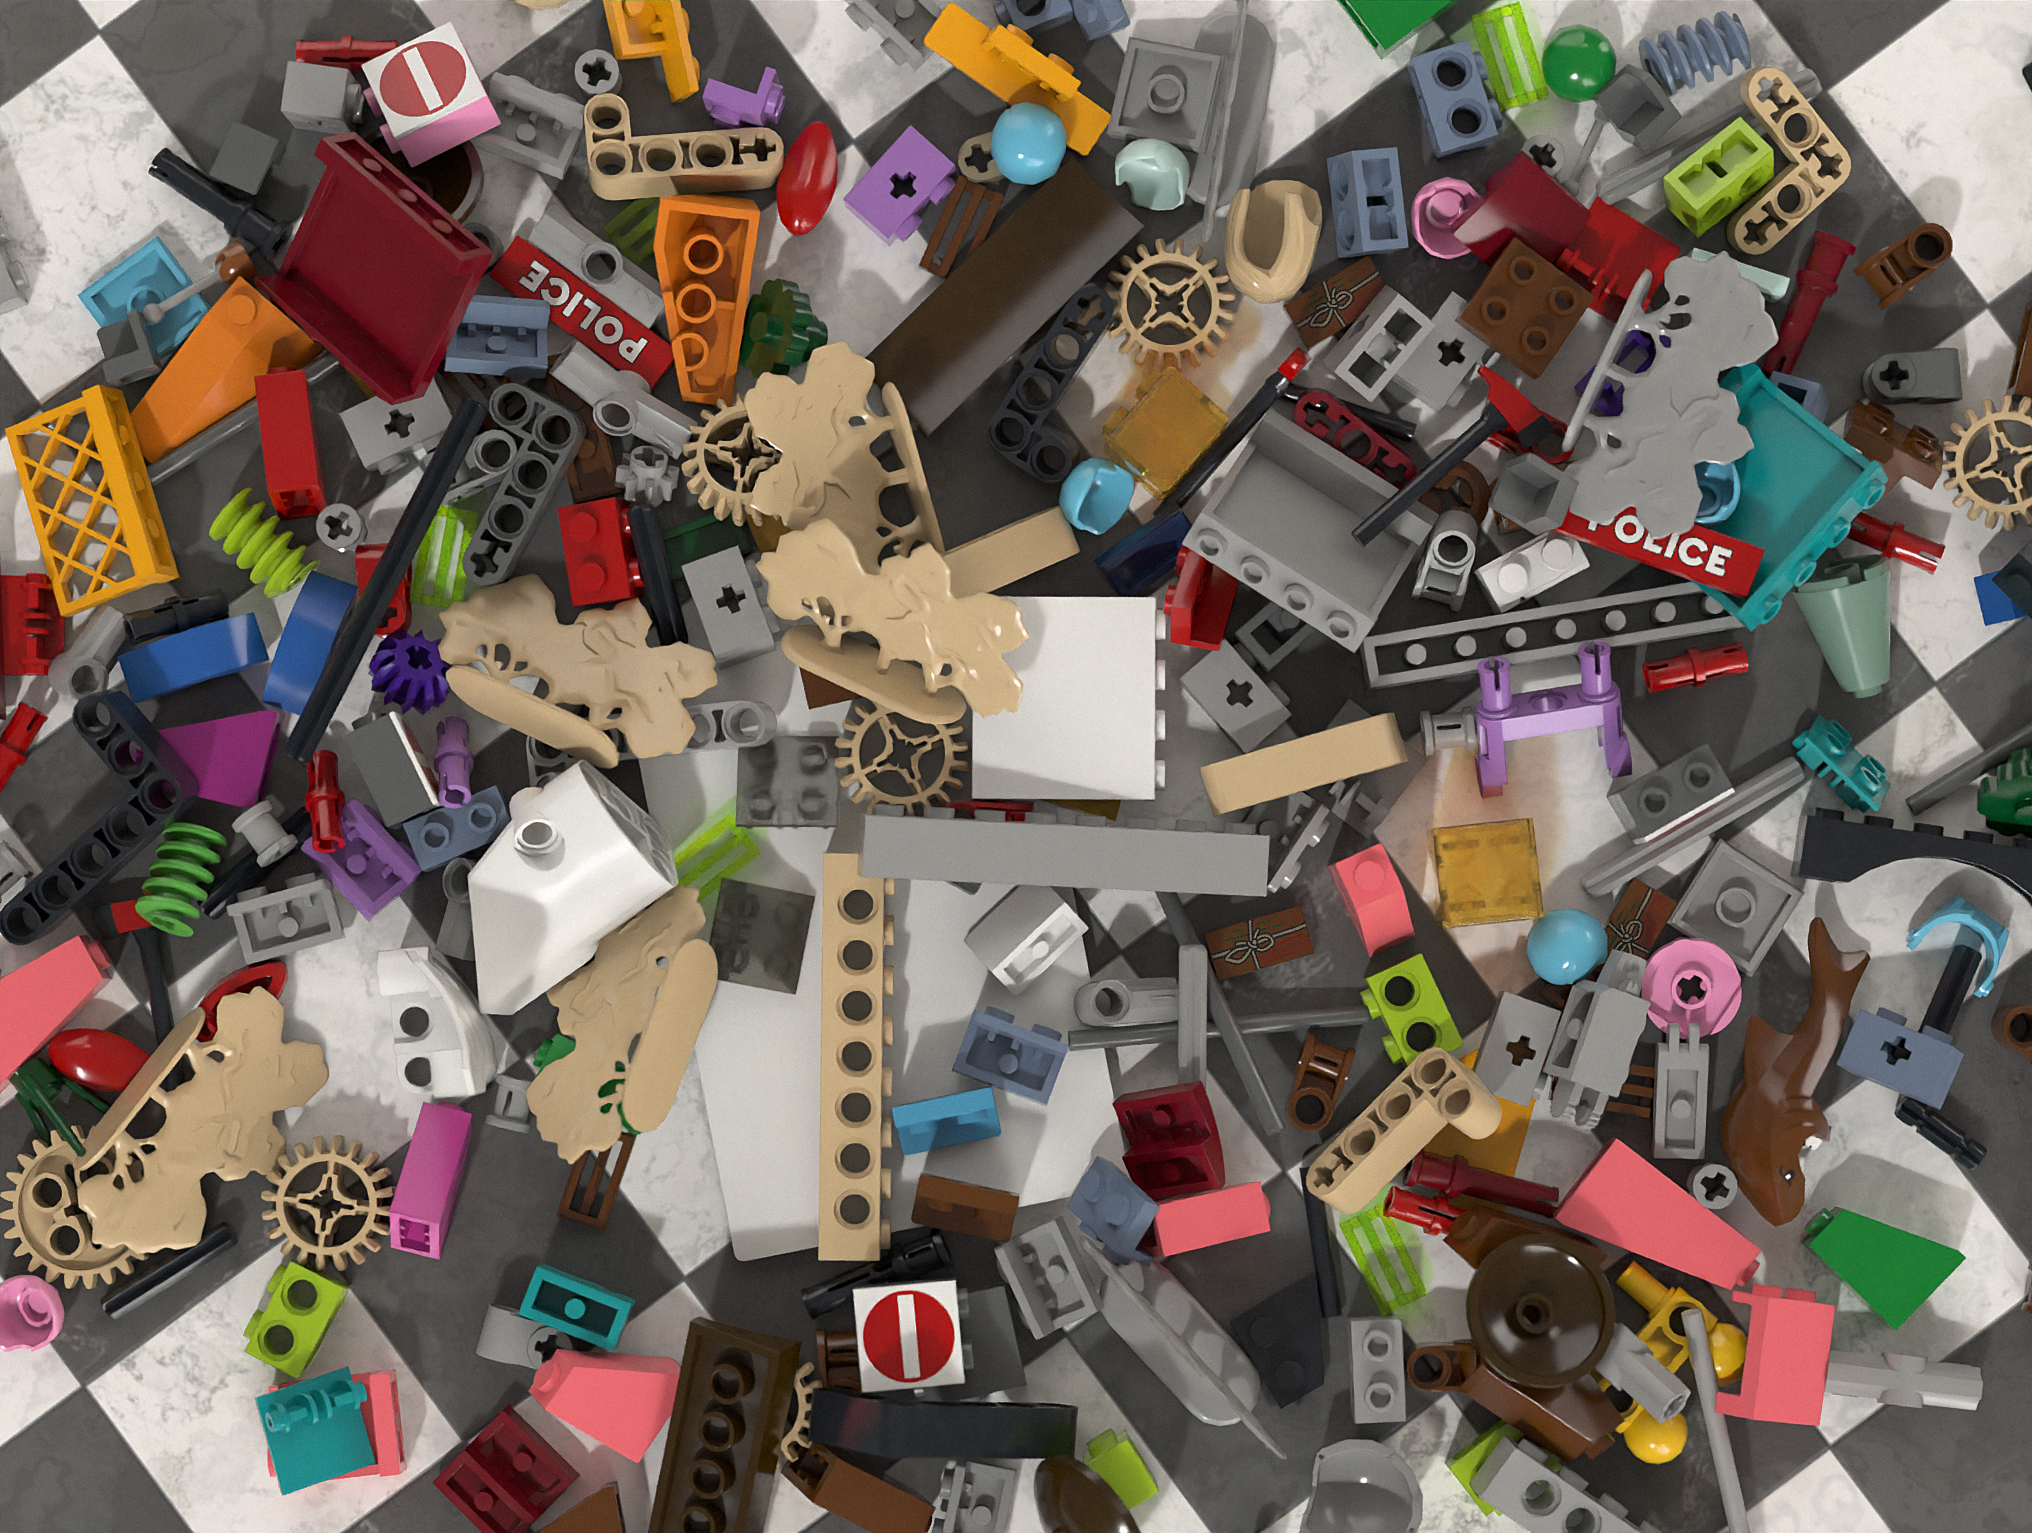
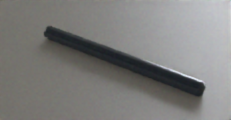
M469 397L461 399L283 748L287 756L301 763L307 764L310 762L487 415V408L482 403Z

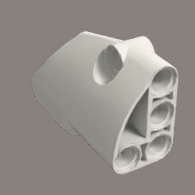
M585 760L578 761L546 784L544 789L530 787L518 791L511 798L509 804L510 823L467 875L480 1013L513 1015L590 960L597 951L599 940L678 884L672 847L661 826Z
M429 946L378 951V981L381 995L383 997L389 996L394 1039L393 1046L399 1083L412 1094H433L434 1098L486 1092L485 1086L493 1080L497 1072L494 1042L483 1014L479 1012L477 1002L464 984L445 965L432 956ZM414 1007L424 1009L430 1019L427 1031L420 1036L411 1034L405 1025V1016ZM418 1057H424L430 1061L432 1081L426 1086L416 1084L410 1076V1066Z

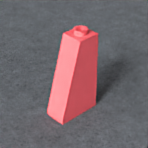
M77 935L0 979V1094L11 1084L9 1081L10 1077L27 1062L37 1057L49 1045L52 1038L60 1033L112 980L107 970L112 965L111 959L98 939L91 941L88 935Z
M1614 1137L1608 1139L1558 1204L1552 1216L1554 1220L1565 1226L1729 1290H1732L1736 1283L1743 1287L1760 1266V1263L1755 1260L1762 1251L1760 1248Z

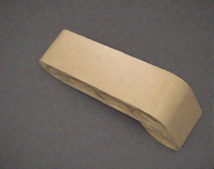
M601 93L592 97L585 106L584 123L589 180L592 190L597 196L605 200L764 189L778 182L779 173L783 168L784 145L782 139L775 131L769 128L753 127L631 137L629 110L621 97L612 93ZM605 118L614 119L619 123L611 129H602L595 125L598 121ZM734 155H739V164L734 165ZM756 155H765L766 161H758ZM713 156L721 159L723 163L712 168L702 165L700 161L705 157ZM665 160L672 163L673 167L666 171H656L650 165L655 161ZM609 164H616L623 168L616 175H605L600 172L602 167Z
M1057 505L1034 513L940 555L951 570L950 591L956 599L966 596H974L981 591L991 592L1080 552L1070 522L1065 519L1061 506Z
M1385 713L1201 767L1200 771L1213 816H1218L1360 774L1407 762L1408 759L1395 714Z
M1433 1047L1426 1049L1313 1162L1306 1176L1308 1190L1340 1213L1346 1215L1355 1214L1363 1209L1448 1122L1472 1139H1483L1492 1134L1498 1127L1502 1117L1501 1106L1474 1071L1442 1048Z

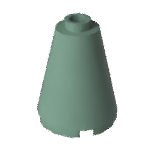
M1872 554L1831 561L1830 568L1820 571L1818 576H1816L1814 570L1808 580L1800 586L1794 585L1791 591L1841 691H1852L1853 698L1873 696L1882 692L1881 685L1890 680L1891 567L1889 558L1886 556L1882 559L1881 555Z

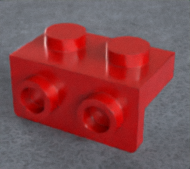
M613 497L557 508L573 607H584L636 597L638 599L644 598L642 586L645 585L626 517L627 511L632 508L628 500Z
M1181 546L1175 568V575L1180 576L1177 586H1168L1163 609L1165 615L1171 616V642L1219 651L1240 580L1190 548Z

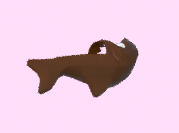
M1816 917L1811 921L1807 940L1813 980L1809 1011L1790 1034L1777 1032L1761 1018L1751 1015L1747 1022L1744 1042V1078L1730 1097L1721 1123V1145L1728 1169L1733 1172L1738 1187L1757 1212L1774 1227L1791 1222L1804 1205V1173L1806 1166L1804 1165V1158L1799 1156L1801 1149L1809 1147L1814 1150L1824 1142L1830 1141L1831 1126L1828 1125L1825 1115L1812 1098V1095L1835 1051L1849 1014L1851 1000L1871 959L1869 953L1865 950L1842 952L1837 949L1821 917Z

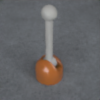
M237 240L226 246L218 254L215 260L214 272L158 305L154 303L146 305L143 309V317L149 323H157L162 319L164 312L220 279L228 284H233L241 276L247 282L257 276L258 272L248 254Z

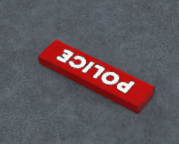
M518 235L488 275L518 298L548 301L550 303L548 320L619 371H632L642 376L649 384L651 393L674 363L672 346Z
M1633 506L1627 507L1621 513L1602 524L1584 519L1571 513L1568 509L1562 526L1554 528V531L1745 600L1749 596L1765 554V549L1695 524L1686 533L1680 535L1671 533L1665 538L1654 539L1638 521L1636 507Z

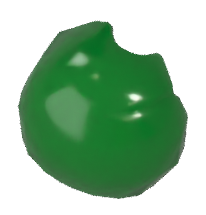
M1580 24L1560 28L1545 42L1542 48V76L1545 83L1559 98L1575 103L1594 100V95L1615 76L1617 63L1615 50L1609 39L1597 29Z

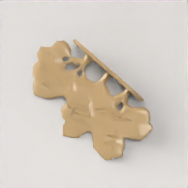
M842 340L812 351L802 384L797 385L790 377L764 372L757 379L755 388L748 390L744 398V408L754 428L756 437L768 441L773 447L782 452V457L778 464L759 473L753 489L750 507L769 516L774 514L780 515L783 525L791 530L803 531L810 523L825 518L831 520L852 541L858 553V560L865 573L877 575L881 571V566L878 564V556L886 544L896 539L900 541V545L893 546L894 552L904 558L909 557L910 549L916 540H919L920 546L930 543L939 554L944 553L945 549L902 398L894 384L887 382L882 389L884 417L880 418L869 411L866 404V395L875 377L874 363L865 359L862 354L851 352L849 344ZM860 416L866 424L852 427L848 421L850 417ZM886 430H888L899 470L890 473L885 471L881 463L870 453L869 445ZM903 483L913 522L899 528L889 523L881 514L879 495L884 488ZM880 526L887 527L892 533L883 538L876 529ZM818 597L817 601L821 616H829L835 621V611L830 601L825 597ZM804 598L802 605L812 610L810 600ZM842 616L841 624L848 626L852 622V617ZM854 629V630H849V631L852 632V633H855V632H859V631H862V630H860V629Z
M825 518L808 524L803 531L792 530L788 534L780 536L776 552L763 553L761 561L756 563V568L768 581L766 601L775 615L784 620H798L802 616H810L818 624L795 626L785 632L780 642L782 652L790 661L801 668L908 718L923 723L942 725L953 723L962 718L966 710L964 697L973 711L984 718L990 715H998L1003 709L1011 713L1017 712L1024 684L1003 659L1002 654L1003 652L1016 650L1023 641L1029 639L1027 627L1021 621L1023 615L1019 607L1011 600L991 595L984 591L974 596L956 599L950 591L951 570L930 543L914 549L909 558L897 555L883 560L880 574L871 575L865 573L858 560V553L852 541L831 520ZM818 597H825L830 601L835 611L834 625L829 624V616H821L817 601ZM804 598L810 600L812 605L811 612L802 606ZM842 616H851L852 622L848 626H843L841 618ZM854 629L863 630L873 635L881 648L879 650L844 633ZM916 660L922 664L923 670L905 661ZM944 663L950 664L952 667L951 674L948 676L939 675Z
M532 573L511 578L504 584H493L476 588L466 603H451L445 611L439 613V617L447 629L443 640L438 645L440 657L447 663L456 665L446 671V680L450 688L461 700L485 716L600 768L611 769L618 765V750L612 740L603 732V730L613 728L619 729L626 735L632 752L641 759L658 757L665 752H670L674 755L681 754L696 730L690 714L681 701L683 698L696 697L718 683L717 674L713 669L716 661L710 651L680 641L669 646L653 648L647 646L645 639L652 621L638 597L617 603L612 610L607 611L603 608H595L583 611L579 614L574 624L563 625L558 623L556 618L554 594L538 575ZM497 644L506 645L510 652L511 660L506 670L503 671L500 668L504 663L499 661L494 663L495 646ZM480 645H486L487 655L485 658L477 654V648ZM481 661L489 675L469 666L460 665ZM517 662H528L525 669L514 671ZM521 675H535L548 683L550 692L542 700L508 683L510 679ZM556 704L586 705L590 708L589 722L557 707ZM614 708H622L623 713L619 718L615 720L607 718Z
M679 885L673 887L656 899L649 908L642 909L599 940L597 951L594 953V961L587 966H581L545 991L552 1006L559 1008L557 1022L563 1035L575 1036L576 1045L573 1052L547 1065L528 1086L525 1096L530 1111L537 1116V1129L541 1133L542 1140L557 1143L559 1158L566 1159L569 1164H573L586 1150L605 1151L617 1143L622 1132V1118L617 1112V1105L621 1100L626 1121L634 1130L644 1133L655 1130L666 1119L673 1105L713 998L718 979V963L713 948L707 941L701 939L690 940L701 931L706 922L703 907L697 902L700 894L698 888ZM660 956L666 957L668 959V967L664 968L656 965V959ZM660 986L659 991H658L657 996H656V999H655V992L657 991L658 987ZM643 1031L630 1065L628 1060L630 1044L635 1035ZM621 1061L625 1065V1071L616 1072L615 1062ZM612 1079H625L624 1085L617 1084L615 1089L617 1093L603 1098L598 1097V1091L603 1084ZM613 1103L609 1113L603 1114L600 1112L601 1106Z
M261 986L254 987L249 994L237 992L233 995L222 997L217 1006L218 1030L212 1041L198 1044L193 1042L203 1026L205 1012L202 1007H197L189 1012L167 1035L84 1141L83 1146L86 1149V1153L83 1157L76 1155L73 1163L76 1170H85L94 1165L112 1144L115 1145L116 1161L113 1172L107 1175L97 1174L84 1181L77 1192L79 1208L86 1212L94 1221L92 1243L101 1244L107 1249L114 1248L123 1243L138 1255L142 1253H155L164 1247L176 1250L196 1246L201 1240L207 1215L205 1199L201 1194L200 1179L206 1173L215 1172L224 1181L245 1178L250 1171L254 1170L261 1175H267L270 1171L283 1173L284 1168L280 1166L278 1158L286 1154V1138L280 1134L279 1129L273 1124V1113L290 1107H304L327 1083L329 1072L328 1066L323 1063L324 1052L319 1043L312 1044L301 1040H293L284 1044L281 1041L285 1006ZM213 1050H217L224 1054V1060L218 1063L207 1055ZM186 1053L196 1072L193 1079L177 1086L173 1091L166 1092L159 1085L183 1054ZM149 1097H151L165 1108L167 1115L165 1124L154 1136L146 1139H133L126 1132L125 1128ZM151 1144L155 1146L156 1150L146 1155L141 1150V1146ZM131 1151L143 1163L144 1177L138 1183L132 1182L126 1164L130 1165L134 1160L128 1155ZM117 1174L123 1177L124 1187L121 1190L113 1185Z

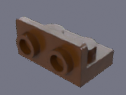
M921 1172L911 1221L916 1224L1005 1243L1010 1240L1020 1194Z

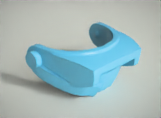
M1957 895L1935 911L1918 928L1914 927L1905 939L1908 942L1906 946L1914 950L1932 928L1942 923L1955 922L1971 928L1981 938L1985 946L1987 958L1985 972L1975 987L1973 994L1979 998L1982 995L1986 997L1994 987V983L1991 981L1998 969L2010 931Z

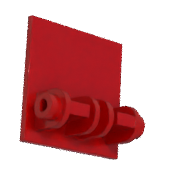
M1597 196L1589 208L1591 217L1571 244L1565 248L1554 266L1595 296L1588 306L1589 309L1616 325L1643 271L1648 269L1652 273L1649 292L1642 307L1643 312H1645L1652 296L1664 279L1666 268L1671 261L1676 259L1682 248L1613 205L1604 203Z
M27 573L26 576L1 575L4 675L48 676L51 662L59 654L65 652L66 618L60 614L50 578L47 574Z

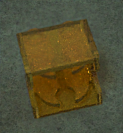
M1172 366L1168 367L1163 374L1156 368L1153 369L1135 390L1137 393L1134 397L1138 402L1129 412L1121 406L1102 427L1103 432L1101 433L1105 437L1104 454L1133 475L1134 480L1157 501H1163L1225 430L1229 421L1228 414Z
M1533 817L1437 827L1426 830L1428 853L1432 861L1435 882L1434 908L1437 930L1544 918Z

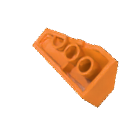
M705 193L661 196L659 199L653 250L682 401L717 405L716 402L721 398L727 402L728 407H732L760 219V210L754 200Z
M239 276L203 317L130 414L142 456L153 464L256 398L254 376L266 375L269 369L281 366L294 367L296 371L300 370L314 361L324 349Z

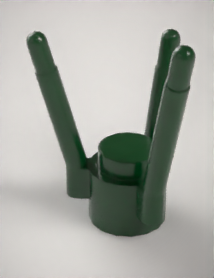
M37 1056L10 1077V1083L18 1091L15 1098L26 1110L41 1140L52 1146L51 1133L38 1110L43 1108L79 1157H83L86 1149L52 1103L62 1092L58 1083L61 1082L103 1114H106L111 1106L86 1086L66 1077L53 1064L48 1065L41 1056Z

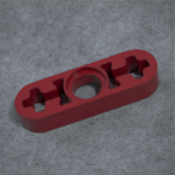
M1312 388L1302 393L1295 405L1294 418L1299 427L1363 467L1375 458L1379 446L1384 447L1387 452L1381 455L1382 461L1392 468H1395L1399 463L1405 466L1403 476L1407 481L1403 485L1397 481L1391 484L1398 489L1402 488L1417 474L1416 463L1410 455L1330 391L1323 388ZM1322 400L1328 404L1326 415L1336 424L1340 415H1344L1349 420L1338 427L1331 441L1324 436L1331 430L1329 425L1320 419L1315 420L1313 424L1306 420L1308 409L1305 407V404L1310 402L1313 405H1317ZM1351 430L1365 432L1371 441L1368 452L1359 457L1348 455L1341 446V440L1347 432ZM1375 463L1371 472L1385 480L1386 472Z

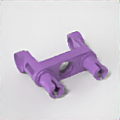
M1594 641L1595 657L1593 654H1590L1589 642L1579 646L1578 657L1580 658L1581 684L1525 693H1511L1510 662L1507 659L1493 657L1495 676L1493 670H1490L1489 658L1478 663L1477 669L1480 677L1482 699L1478 702L1475 709L1479 754L1475 755V767L1482 799L1503 796V785L1508 784L1504 741L1597 727L1598 746L1604 747L1610 778L1632 775L1629 742L1625 731H1623L1620 688L1612 681L1611 649L1609 644L1602 641Z

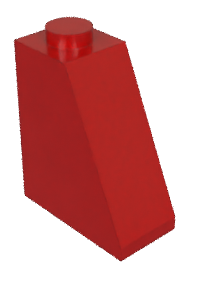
M289 366L275 367L269 369L266 375L254 376L267 491L280 521L319 516L322 510L329 506L310 383L305 370L296 371L294 367Z

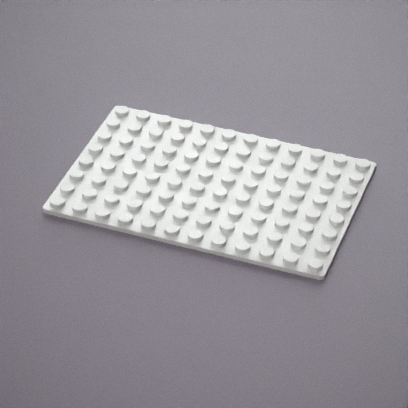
M863 630L855 633L850 631L844 633L866 644L878 642L873 635ZM781 640L774 641L776 650L722 670L719 669L716 661V665L713 668L717 674L718 683L716 686L705 690L696 697L683 698L681 701L683 706L739 700L763 702L771 707L777 718V730L771 740L766 744L754 747L639 759L649 816L661 826L670 841L678 876L677 885L698 888L700 892L697 902L703 907L706 922L701 931L690 940L701 939L707 941L713 948L718 963V979L714 995L694 1049L734 1255L740 1261H749L819 1246L823 853L859 852L861 813L868 814V806L873 800L867 794L861 802L855 804L851 797L861 788L858 782L848 787L841 785L840 779L852 774L853 771L851 766L846 768H837L835 766V759L850 757V750L836 747L835 742L837 738L852 741L854 733L843 728L842 722L844 719H848L859 726L863 718L854 710L856 704H862L868 713L877 708L872 700L863 697L809 710L799 666L790 661L782 652ZM916 660L905 661L923 670L922 664ZM944 663L939 675H950L952 671L951 665ZM964 697L966 710L963 717L953 723L946 724V726L949 728L956 723L964 724L965 731L952 738L954 744L959 742L970 743V751L955 753V760L968 762L970 769L968 772H961L955 769L952 772L951 777L959 779L964 784L962 790H955L947 784L942 791L949 796L951 803L959 801L989 803V801H976L972 799L973 709ZM751 709L743 713L740 718L741 731L747 737H752L759 728L758 716ZM902 714L892 715L901 733L909 738H917L937 731L932 724L923 723ZM699 715L693 721L696 730L692 736L696 741L703 742L710 733V725L705 716ZM879 721L868 731L861 748L862 765L873 761L872 759L881 755L886 748V737ZM891 731L890 735L895 743L893 745L895 753L888 757V761L879 764L878 767L888 763L896 767L900 763V769L906 768L911 779H914L915 774L911 768V765H913L911 756L917 753V749L926 746L927 743L918 747L909 743L906 747L905 741L899 742L895 732ZM944 744L934 748L933 751L928 752L920 760L919 771L926 788H929L937 780L943 769L945 761ZM891 771L882 775L879 774L868 780L875 788L888 795L897 797L913 796L906 779L898 772ZM937 797L929 801L932 807H944ZM994 799L995 801L1034 803V811L1032 812L1056 814L1055 823H1060L1057 806L1039 799ZM922 804L913 807L916 816H924ZM955 810L954 818L973 819L966 810ZM1012 815L1009 816V821H1012ZM895 879V894L885 895V915H894V945H884V965L894 966L893 996H884V1016H893V1046H883V1067H893L892 1097H883L882 1117H892V1148H882V1168H891V1199L881 1198V1219H891V1232L925 1226L911 1221L921 1172L1019 1193L1020 1197L1017 1207L1073 1197L1081 1179L1088 1172L1097 1156L1113 1162L1129 1177L1122 1159L1125 1151L1118 1116L1112 1105L1115 1100L1104 1048L1070 1051L1068 1048L1047 1106L992 1086L1001 1127V1134L999 1136L912 1155H904L902 1152L898 1129L895 1127L892 1113L893 1106L990 1086L952 1071L974 1010L984 1013L986 1006L1003 1010L1015 1016L1012 1024L1030 1031L1034 1024L1051 1028L1062 1034L1060 1042L1068 1045V1031L1100 1028V1026H1088L1081 1022L1073 1006L1074 997L1078 989L1084 984L1091 982L1082 935L1017 997L1008 990L964 943L965 937L1020 885L982 883L975 895H969L945 881ZM1050 886L1078 915L1073 887ZM855 890L846 897L845 910L853 919H864L873 910V899L868 892ZM855 940L849 943L844 951L846 964L854 970L865 969L870 965L873 958L870 945L862 940ZM853 991L846 996L843 1008L849 1018L860 1021L870 1015L872 1001L866 993ZM855 1041L845 1047L843 1061L851 1070L862 1071L871 1063L872 1054L866 1044ZM853 1092L844 1098L842 1110L848 1119L862 1121L869 1116L871 1103L864 1094ZM852 1143L843 1149L842 1162L848 1170L860 1172L869 1166L870 1153L862 1144ZM851 1194L843 1199L841 1211L847 1220L861 1222L869 1216L870 1206L863 1196Z

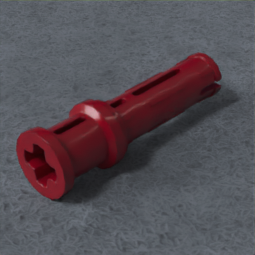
M1815 231L1812 239L1816 243L1804 269H1798L1796 272L1795 283L1799 287L1777 333L1779 339L1776 345L1770 348L1763 365L1760 367L1763 374L1770 377L1772 372L1776 370L1780 359H1782L1777 372L1791 376L1825 299L1832 298L1839 289L1836 281L1847 257L1854 256L1856 247L1851 243L1832 234Z
M1424 1148L1405 1166L1403 1186L1407 1188H1413L1415 1184L1442 1191L1444 1197L1449 1199L1459 1198L1461 1194L1542 1215L1549 1219L1552 1218L1556 1207L1552 1206V1204L1538 1201L1536 1198L1540 1197L1558 1202L1559 1188L1556 1186L1551 1187L1470 1166L1468 1159H1465L1463 1155L1455 1154L1451 1158L1427 1152Z

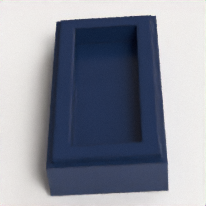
M1175 502L1094 561L1118 597H1134L1176 567L1180 547L1185 546L1182 542L1193 525L1182 508Z

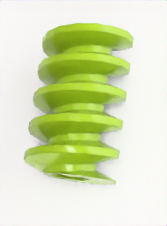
M248 487L233 497L221 509L209 530V536L215 541L226 538L222 550L228 555L240 552L236 565L242 570L254 566L250 574V580L255 584L268 581L263 594L267 598L272 599L298 586L308 577L311 570L314 571L319 564V560L316 559L305 565L301 562L308 548L304 544L292 550L287 547L294 535L291 530L276 536L273 531L280 518L275 515L262 521L260 516L267 504L264 501H260L252 506H248L246 502L253 491L251 487Z

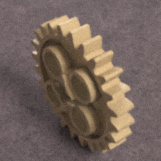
M71 1126V1129L83 1145L87 1138H85L81 1126ZM92 1126V1128H91L89 1134L92 1132V1130H93L96 1126ZM59 1130L51 1131L52 1146H49L41 1139L34 1140L32 1144L37 1156L33 1157L26 1153L17 1156L25 1170L23 1172H7L6 1176L17 1186L15 1190L1 1192L0 1197L13 1202V1209L0 1213V1218L14 1220L15 1227L4 1234L5 1238L20 1237L22 1244L14 1252L15 1257L30 1253L33 1256L28 1267L30 1272L36 1271L44 1265L47 1266L45 1281L48 1283L54 1282L61 1273H64L65 1287L69 1289L75 1287L79 1276H82L86 1288L92 1289L96 1287L98 1273H100L107 1284L116 1282L115 1267H118L126 1275L133 1273L135 1270L130 1257L133 1256L140 1260H146L150 1255L148 1253L138 1255L123 1243L111 1249H107L103 1245L100 1249H96L92 1243V1232L89 1226L91 1224L93 1227L94 1221L88 1214L87 1216L85 1214L76 1215L73 1206L78 1204L77 1190L80 1189L84 1181L88 1180V1168L85 1170L74 1169L75 1182L78 1187L76 1190L74 1183L67 1176L65 1168L68 1164H71L74 1168L73 1163L77 1154ZM113 1144L99 1159V1161L106 1164L109 1173L113 1172L116 1161V1149ZM131 1151L128 1155L134 1160L130 1165L126 1164L132 1182L138 1183L144 1177L143 1163L141 1159L137 1161L134 1158L135 1153ZM117 1174L113 1181L115 1188L121 1190L124 1187L123 1177ZM48 1178L57 1181L62 1188L61 1200L55 1206L45 1203L40 1194L41 1185ZM65 1225L73 1227L79 1234V1247L74 1253L64 1251L58 1244L59 1231Z

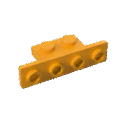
M603 0L616 61L661 56L672 103L682 102L698 91L700 68L698 61L691 53L688 40L689 18L686 10L681 7L680 0Z
M948 3L924 37L923 44L1011 107L1024 101L1046 105L1061 117L1067 133L1066 146L1080 156L1087 155L1110 122L1111 115L1077 91L1081 82L1072 76L1075 69L1055 54L1050 53L1048 57H1045L1031 47L1034 40L1020 28L1012 24L1004 28L998 24L993 29H990L956 4Z

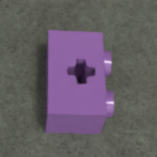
M910 125L843 199L845 207L889 247L897 238L905 242L923 221L918 214L930 201L935 205L940 204L956 185V182L951 179L956 174L955 164ZM911 179L913 181L912 189L914 196L909 198L903 194L896 200L894 198L895 188L893 183L898 181L904 185Z

